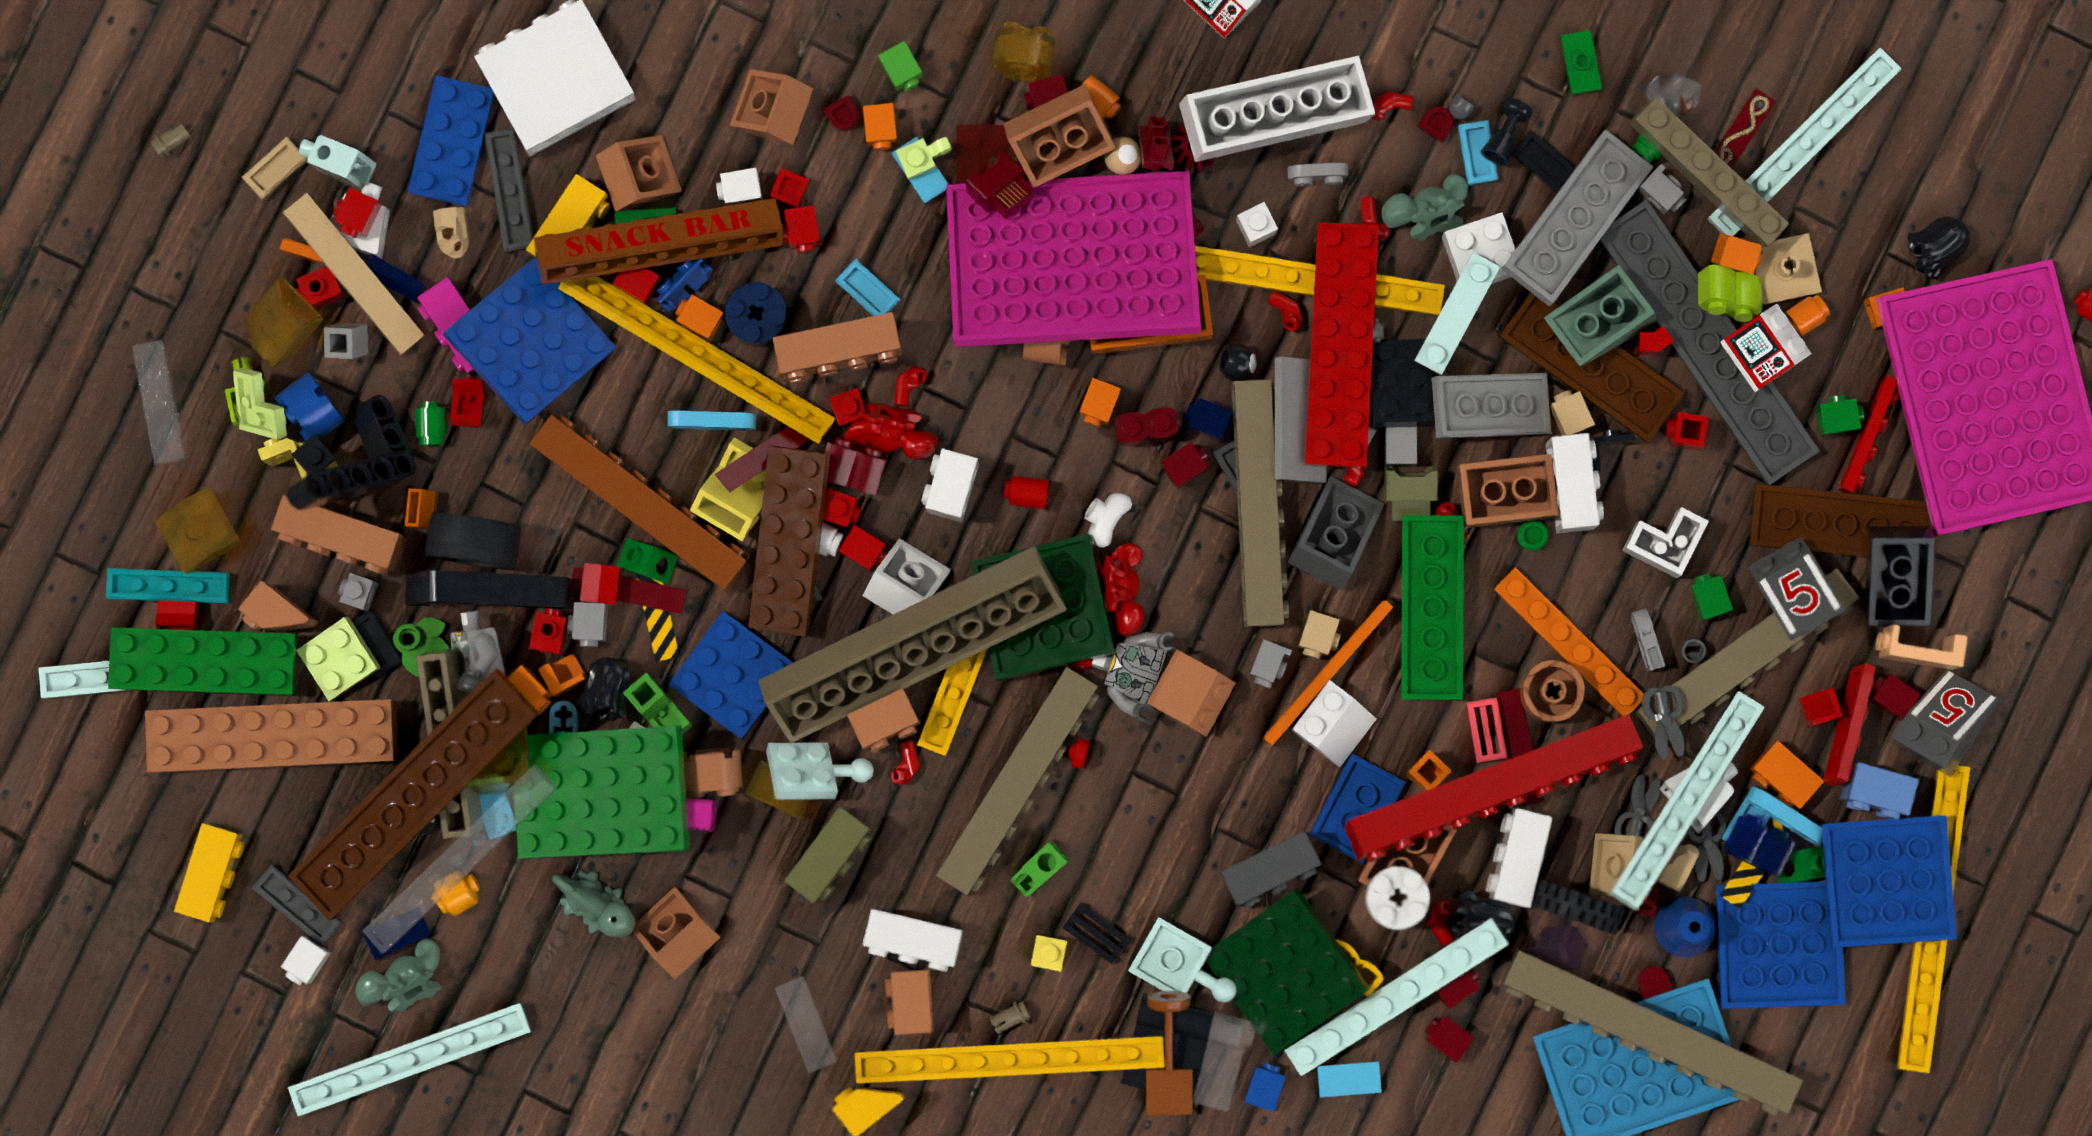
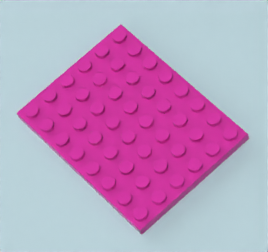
M1189 171L1051 179L1033 188L1034 198L1007 219L1002 217L994 208L986 212L967 194L966 184L946 185L954 347L1201 333ZM1026 180V182L1033 188L1030 180Z
M2053 259L1882 296L1876 299L1934 537L2092 501V415Z

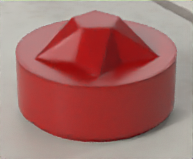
M1079 737L1078 741L1070 746L1068 756L1072 762L1071 767L1077 769L1084 768L1090 746L1088 739Z

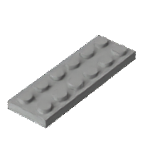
M1605 129L1501 269L1548 306L1552 305L1653 166Z

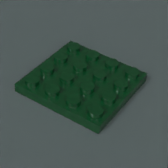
M1089 533L1035 546L1059 588L1066 610L989 647L996 681L1116 654ZM1029 548L971 561L973 576Z
M1298 888L1292 890L1213 946L1205 961L1218 979L1228 978L1234 982L1236 986L1234 1002L1273 1056L1370 989Z

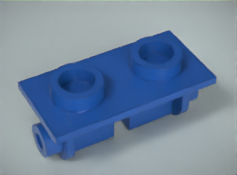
M703 259L680 262L677 266L678 271L670 279L668 277L663 279L655 288L656 293L652 297L660 304L665 300L662 306L669 313L673 310L677 311L684 298L688 300L691 296L684 287L688 284L696 292L710 278L709 274L713 270L705 262L699 265Z

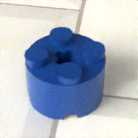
M309 372L274 397L278 404L284 407V414L293 425H296L305 441H308L313 435H317L321 439L345 421L336 406L333 405L327 394Z

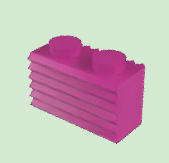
M686 798L688 829L713 832L716 826L717 802Z

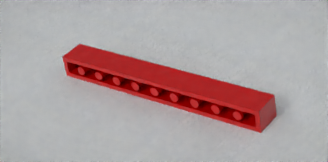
M1628 714L1353 818L1347 822L1344 829L1358 861L1368 858V861L1372 862L1384 857L1386 850L1396 847L1397 851H1401L1414 845L1413 840L1423 836L1425 840L1433 839L1442 834V829L1452 826L1453 830L1464 827L1471 823L1470 818L1480 815L1481 819L1488 818L1499 812L1497 808L1507 804L1509 808L1517 807L1526 802V797L1536 794L1537 798L1548 795L1554 791V786L1562 783L1565 787L1572 786L1582 781L1581 776L1589 773L1593 777L1601 775L1610 770V765L1619 762L1620 766L1627 765L1637 760L1636 755L1644 747Z

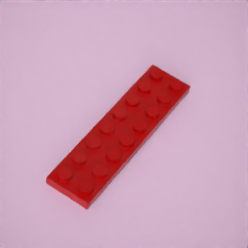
M1318 222L1306 466L1367 468L1379 225Z

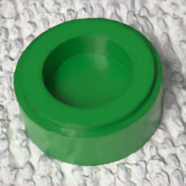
M1537 520L1524 522L1517 531V541L1527 551L1541 549L1548 540L1547 528Z

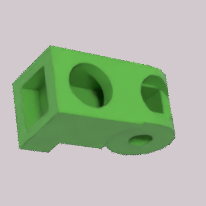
M1051 840L1022 866L1023 868L1010 881L1027 898L1067 864L1070 859Z

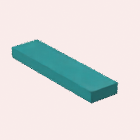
M107 568L106 599L196 601L199 603L230 604L231 573Z

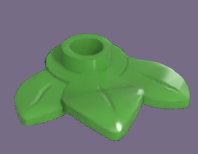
M428 617L423 618L415 625L404 624L396 629L393 642L396 649L402 653L403 666L411 674L419 677L416 656L429 651L450 649L447 643L439 637L445 628L443 621ZM406 635H412L415 640L412 644L407 645L403 642V638Z

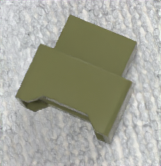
M1384 466V498L1386 501H1391L1392 521H1402V515H1430V501H1438V469L1436 466H1428L1423 472H1397L1392 466Z

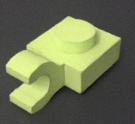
M944 137L929 146L926 145L924 139H920L896 150V154L909 180L936 168L933 159L952 150L947 137Z

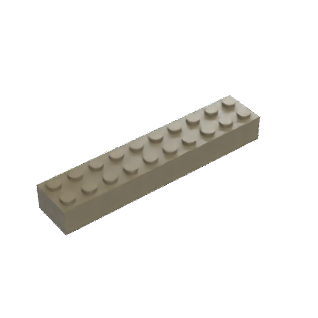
M1033 546L758 681L766 706L789 742L793 743L846 717L847 714L902 688L911 686L1065 611L1066 607L1058 586L1036 547Z

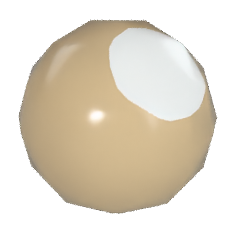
M1123 136L1113 139L1116 148L1104 154V161L1108 169L1120 175L1134 172L1141 162V150L1138 143L1131 138Z

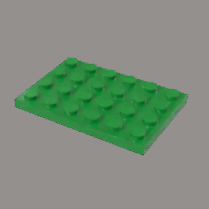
M682 725L518 735L511 742L518 859L690 849Z

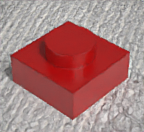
M781 168L770 193V198H775L777 201L794 208H799L810 180Z
M858 388L829 397L839 427L861 420V412H866Z

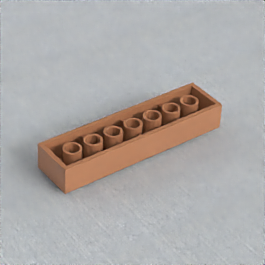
M392 699L145 711L147 772L149 773L399 762L396 701Z

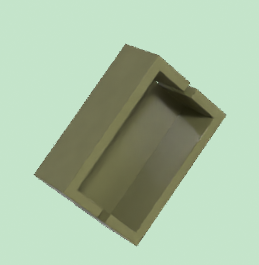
M839 807L784 882L813 904H817L819 901L826 902L836 889L832 883L838 875L844 878L854 865V862L850 859L855 852L859 851L862 853L873 838L869 836L872 829L844 808Z

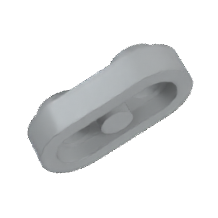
M1347 163L1301 164L1287 167L1288 180L1294 181V186H1310L1312 181L1324 180L1325 185L1342 184L1343 179L1349 177Z

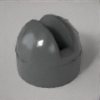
M1457 93L1449 106L1450 113L1457 119L1469 117L1476 108Z
M1691 637L1683 641L1680 652L1686 661L1697 663L1705 657L1706 647L1700 639ZM1700 646V650L1685 651V647Z

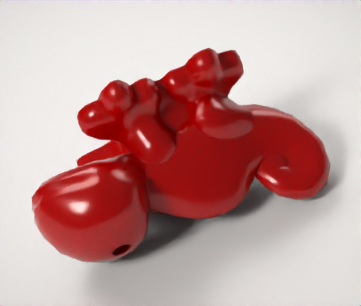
M868 403L867 409L869 412H861V420L851 424L844 435V438L854 441L853 446L865 449L868 443L873 447L883 450V453H891L903 447L905 455L913 460H923L935 453L938 445L936 434L914 429L915 423L921 420L920 413H917L914 409H896L884 403Z
M1124 543L1117 547L1111 556H1106L1104 567L1096 562L1107 612L1108 610L1114 612L1116 633L1123 637L1136 634L1142 628L1145 620L1143 607L1134 602L1140 591V579L1132 568L1140 563L1143 553L1133 543Z

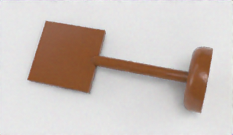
M1159 991L1147 996V1004L1152 1010L1165 1012V1069H1146V1115H1193L1192 1069H1173V1012L1183 1011L1189 1007L1191 996L1185 992Z

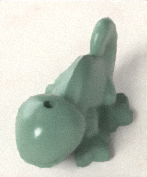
M1451 174L1445 179L1443 188H1424L1413 199L1404 193L1395 194L1382 207L1383 223L1388 228H1396L1411 221L1417 222L1411 229L1410 235L1412 239H1419V241H1424L1428 236H1433L1436 232H1444L1460 227L1464 223L1463 219L1454 213L1465 205L1464 200L1468 194V183L1462 176Z
M580 871L578 873L580 880L555 874L552 877V882L566 896V898L560 899V903L564 907L565 916L573 914L577 917L582 916L583 923L589 925L590 934L596 933L598 930L607 936L616 938L627 937L631 934L636 922L632 912L621 898V888L612 890L609 886L602 887V882L598 880V874L595 871L589 873Z
M422 939L415 948V956L397 958L391 963L384 975L376 970L364 973L359 978L355 987L356 998L362 1006H370L382 999L383 1001L392 999L388 1004V1009L393 1013L396 1011L404 1012L415 1001L433 997L441 989L438 981L429 980L440 961L439 945L434 940Z

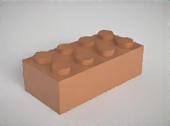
M893 312L772 338L780 375L784 381L789 380L790 384L807 381V376L819 374L820 377L833 376L838 374L837 369L849 367L850 371L865 369L868 367L867 363L879 361L880 365L894 363L897 361V356L903 355Z
M285 495L282 496L271 528L272 531L279 534L277 539L297 547H300L302 542L307 543L306 549L329 557L330 552L337 553L336 559L357 567L359 561L366 563L365 569L387 576L388 571L397 573L408 538L401 534L318 506L297 510L290 505Z

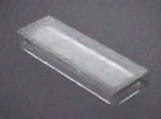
M804 976L774 987L808 1073L838 1062Z

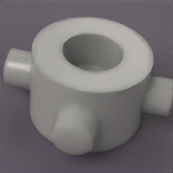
M1376 318L1374 319L1373 340L1375 344H1379L1380 340H1383L1384 329L1383 322H1379V319Z

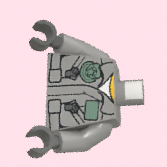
M479 610L460 613L463 630L452 632L450 635L451 648H458L462 677L459 681L458 689L467 693H471L494 669L499 668L505 675L496 630L494 627L481 628Z
M1146 632L1129 636L1123 643L1117 644L1116 654L1094 658L1091 667L1108 672L1104 685L1108 686L1107 694L1117 707L1148 726L1152 723L1146 720L1147 713L1153 711L1157 714L1158 711L1147 704L1155 689L1167 651L1175 652L1177 649L1171 647V641L1173 638H1181L1178 634Z

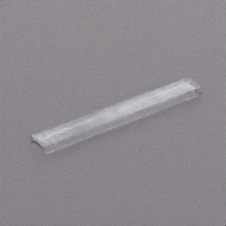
M537 765L533 766L363 930V933L382 954L386 953L557 787Z

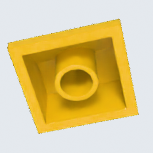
M849 1087L834 1099L837 1105L832 1110L853 1136H858L904 1100L906 1096L903 1092L863 1087L853 1091Z

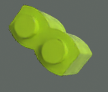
M1709 265L1698 273V306L1713 315L1725 313L1739 322L1750 321L1762 312V279L1754 274L1735 272L1725 266Z

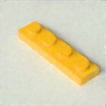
M988 648L946 669L918 741V746L943 756L947 755Z

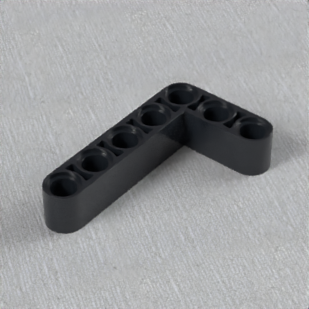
M375 395L353 410V421L369 458L313 472L293 483L286 491L287 500L292 507L297 510H305L393 487L415 473V459L394 409L385 396Z
M427 570L406 574L405 605L467 604L568 609L570 578Z

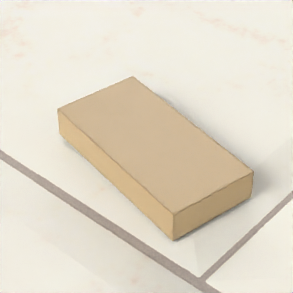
M286 137L242 178L264 201L307 162V158L300 155L299 149Z

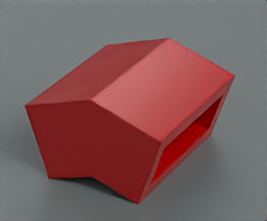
M1664 325L1655 332H1640L1636 336L1635 356L1654 357L1674 342Z
M584 563L580 601L616 605L620 567Z
M158 600L155 620L156 629L197 630L199 602Z

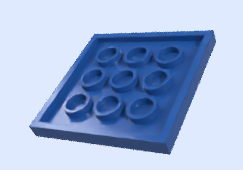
M535 257L443 333V336L524 425L528 424L616 349L612 341L573 298L558 289L560 285L558 282L541 284Z
M1946 815L1900 818L1899 820L1886 819L1821 824L1831 948L1957 939Z
M1826 882L1752 884L1755 888L1741 909H1738L1720 896L1726 885H1715L1720 1009L1846 1005L1843 947L1831 948Z

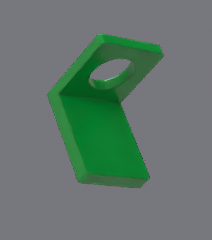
M627 538L617 567L668 585L678 556ZM661 558H665L667 568L664 573L659 575L656 570L657 563Z
M1823 846L1780 853L1774 858L1778 883H1795L1825 877ZM1786 859L1791 860L1794 864L1795 870L1791 877L1785 873L1783 868Z

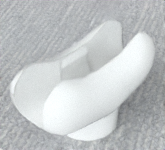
M1112 493L1104 502L1098 498L1093 500L1084 517L1091 522L1088 533L1091 536L1092 544L1102 548L1111 544L1112 533L1117 522L1132 507L1129 496L1122 493Z

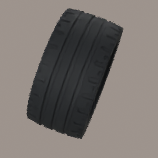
M432 513L426 539L425 556L472 566L503 570L515 569L521 538L520 526L472 516Z

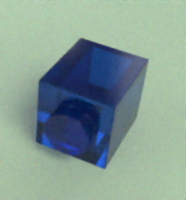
M1199 398L1196 404L1190 403L1184 420L1189 421L1187 425L1188 430L1221 443L1233 411Z

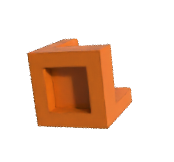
M570 654L553 664L548 663L538 669L554 697L569 691L586 680V675L574 654Z

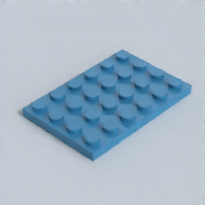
M1708 978L1634 1002L1732 1047ZM1581 1021L1579 1026L1571 1023L1532 1036L1565 1136H1631L1739 1100L1732 1096L1734 1090L1725 1086L1722 1087L1721 1091L1704 1083L1706 1077L1694 1073L1693 1078L1676 1071L1677 1064L1666 1060L1663 1065L1648 1058L1649 1051L1638 1047L1635 1052L1619 1045L1621 1038L1609 1034L1608 1039L1591 1032L1592 1025Z

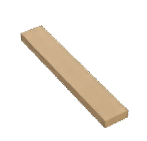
M305 193L282 212L400 355L424 336L308 193Z

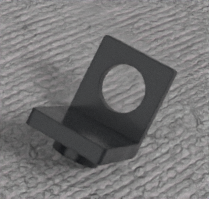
M1621 430L1603 431V436L1593 437L1591 440L1595 441L1596 458L1592 461L1593 471L1601 473L1599 445L1632 444L1636 441L1635 434L1621 435Z

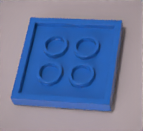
M722 611L668 685L739 738L743 739L767 707L758 680L793 662Z

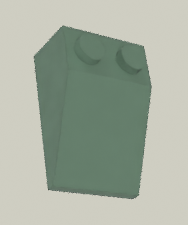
M1618 265L1544 317V320L1579 367H1582L1636 336L1656 321V315L1621 266Z

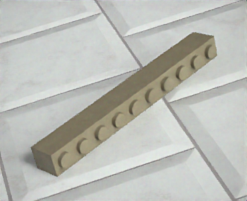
M1520 950L1515 951L1501 982L1502 985L1508 987L1506 993L1523 1000L1524 995H1527L1536 1000L1534 1006L1549 1013H1551L1553 1008L1564 1012L1562 1018L1578 1026L1581 1021L1592 1025L1591 1032L1608 1039L1609 1034L1621 1038L1619 1045L1635 1052L1638 1047L1649 1051L1648 1058L1663 1065L1666 1060L1677 1064L1676 1071L1692 1078L1694 1073L1706 1077L1705 1084L1720 1091L1723 1086L1734 1090L1733 1097L1748 1104L1751 1099L1763 1103L1761 1110L1777 1117L1780 1112L1789 1114L1803 1082L1800 1078Z

